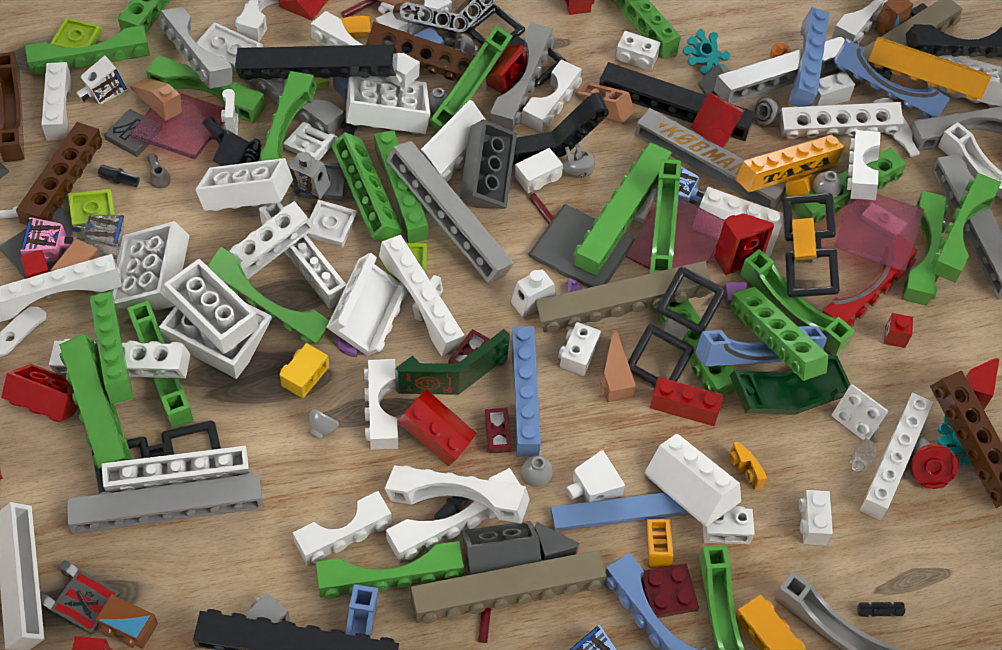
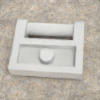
M226 89L222 93L223 100L226 102L225 110L221 112L222 122H225L224 129L226 131L229 130L238 135L239 118L235 111V93L231 89Z
M303 122L283 144L285 149L293 153L308 152L312 158L319 161L332 147L338 136L326 134Z

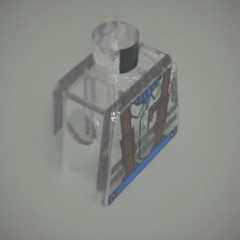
M89 215L86 226L73 225L72 237L82 238L83 242L98 248L99 254L102 256L112 254L114 259L118 258L124 233V215Z

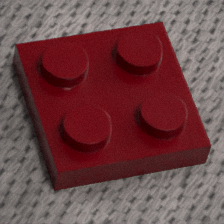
M687 563L644 571L641 582L645 597L657 618L698 611L699 605Z

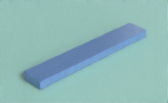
M666 493L551 507L554 531L690 514Z

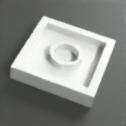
M318 200L309 218L315 228L306 235L311 239L343 248L358 216V212Z

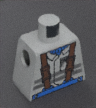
M308 152L297 153L288 166L293 178L290 187L320 200L330 187L325 165L321 161L312 158Z

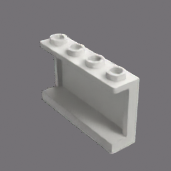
M372 253L359 258L326 327L366 356L376 352L379 353L383 349L385 337L393 327V319L400 312L401 308L399 306L401 301L408 294V290L402 282H398L374 264L377 257Z

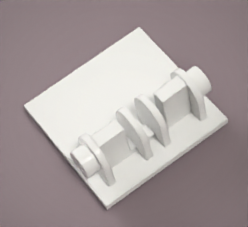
M851 384L831 416L868 443L872 435L879 430V425L889 411Z

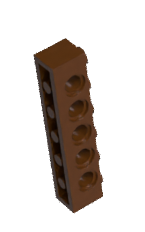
M373 22L366 45H384L383 41H391L395 45L397 53H404L419 61L420 68L425 69L427 73H438L451 81L455 79L459 81L464 72L458 69V66L462 65L468 68L475 58V55L377 22ZM409 47L411 52L405 53L401 48ZM427 53L430 58L423 59L420 54ZM445 59L449 64L446 66L441 65L439 60Z
M76 122L17 207L16 212L21 224L27 225L29 218L52 221L54 213L62 206L64 198L72 191L76 180L82 176L87 164L91 163L97 149L101 148L102 138L99 128Z
M961 370L932 384L930 388L973 465L978 478L985 487L990 500L995 508L1002 506V442Z

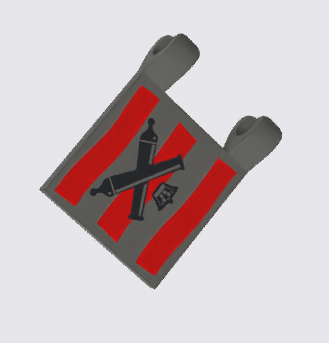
M65 560L59 568L63 575L72 579L56 601L46 594L40 593L41 608L51 611L86 632L93 634L98 627L96 618L111 595L118 597L120 592Z

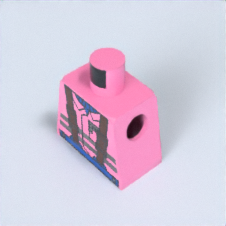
M29 218L20 251L22 255L43 250L47 262L58 261L62 256L63 249H68L76 238L66 236L63 225L60 223Z

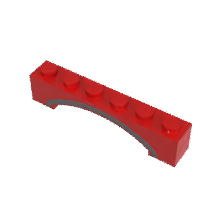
M897 236L885 248L880 260L884 263L883 271L879 278L859 294L840 300L835 297L823 309L822 313L836 319L840 317L852 328L857 318L861 319L866 314L868 306L871 305L873 307L880 299L879 295L881 293L886 294L892 287V282L894 280L899 281L905 273L904 270L906 268L910 269L915 264L917 259L914 257L918 249Z

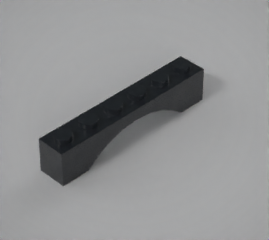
M914 24L905 34L908 47L935 56L1002 57V27L991 35L980 39L957 38L938 30L933 25Z

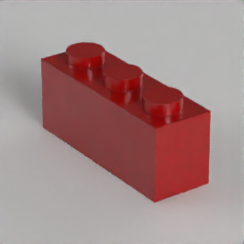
M658 377L650 409L715 426L723 395Z

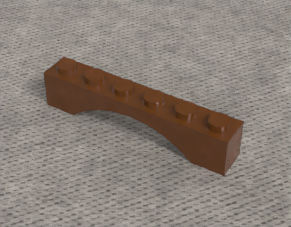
M14 52L0 53V153L4 162L25 160L20 67Z

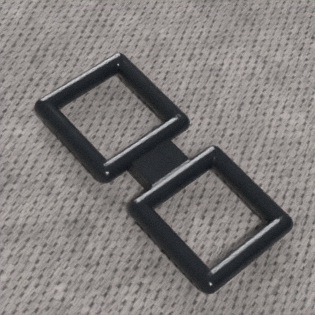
M496 4L489 7L465 31L483 45L486 38L477 32L475 28L495 13L515 29L510 33L513 37L508 46H524V40L519 36L525 32V27ZM552 48L548 49V55L556 63L540 75L539 78L535 79L536 88L551 77L553 69L560 60L567 62L564 57Z
M831 193L787 196L783 198L784 238L786 241H794L791 204L825 202L827 230L815 231L817 258L829 257L831 286L796 289L794 251H789L785 254L787 295L790 298L836 295L840 292L837 250L835 248L822 249L821 239L833 238L836 235L834 198Z
M684 266L679 267L657 307L658 313L669 319L663 330L653 324H649L646 327L628 360L631 373L656 386L658 377L636 366L651 336L655 335L684 351L668 379L677 382L694 352L692 345L682 341L688 329L697 334H701L702 331L706 330L726 293L725 288ZM684 277L715 293L699 324L667 308Z
M212 420L164 431L161 433L162 443L148 446L147 438L144 436L126 440L129 449L139 447L142 459L174 455L171 439L208 430L212 450L221 449L216 424ZM94 464L99 493L106 492L103 487L102 470Z

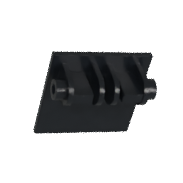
M227 130L212 161L220 166L258 162L262 150L261 141L254 138L248 142Z

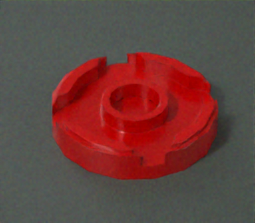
M933 443L924 445L915 452L911 459L910 468L914 479L923 487L938 489L948 485V482L955 478L958 464L956 457L949 448Z

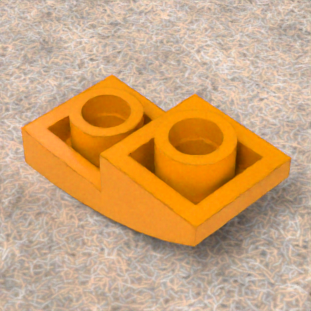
M369 16L340 18L344 28L354 39L370 34L371 20Z
M734 442L729 452L731 464L735 465L737 472L745 471L746 478L749 483H752L754 490L763 488L767 476L760 463L746 447L739 442Z

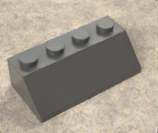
M484 119L470 126L460 191V199L463 203L476 208H507L517 138L516 132Z

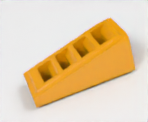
M814 174L804 175L787 181L785 186L788 196L808 195L815 179Z
M646 519L649 567L663 568L672 566L673 547L670 519ZM652 529H665V531H652Z

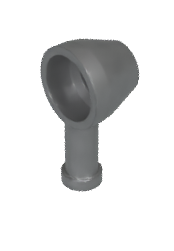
M151 153L147 156V160L152 167L149 178L150 183L155 188H165L171 182L170 174L163 166L159 165L157 154Z

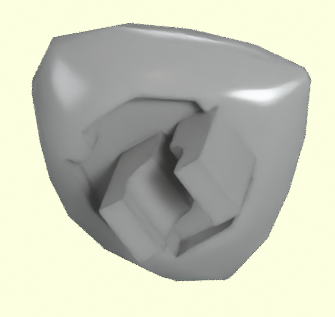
M579 144L575 145L576 151L574 155L570 153L569 147H566L567 160L563 163L562 170L567 174L577 177H588L591 175L595 168L593 154L581 151Z

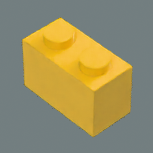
M306 343L302 349H298L295 352L293 360L281 369V386L304 399L329 368L328 355Z

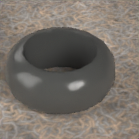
M450 31L442 35L444 45L448 47H453L459 37L457 33ZM452 37L454 38V40L449 41L446 40V38Z

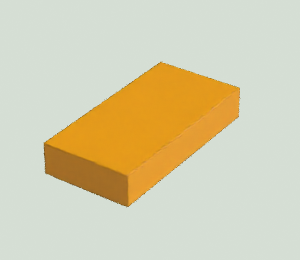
M814 218L792 220L795 260L817 259Z

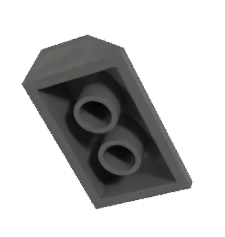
M531 521L462 530L466 561L470 574L541 561L539 536Z

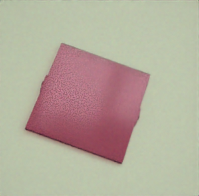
M178 92L181 96V114L165 121L150 108L145 117L131 132L130 138L195 160L208 142L212 140V135L202 122L213 115L221 126L224 123L222 122L221 112L225 108Z
M879 194L876 195V200L850 199L847 209L842 215V224L834 248L905 271L912 248L917 241V231L924 209Z
M679 197L672 268L702 261L708 263L717 247L724 220ZM656 207L650 217L644 222L640 233L625 256L648 269L651 267Z

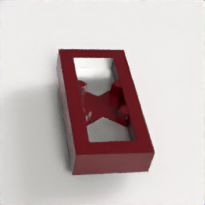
M472 329L449 358L448 364L459 363L490 340V338Z
M485 409L489 453L512 452L508 409Z

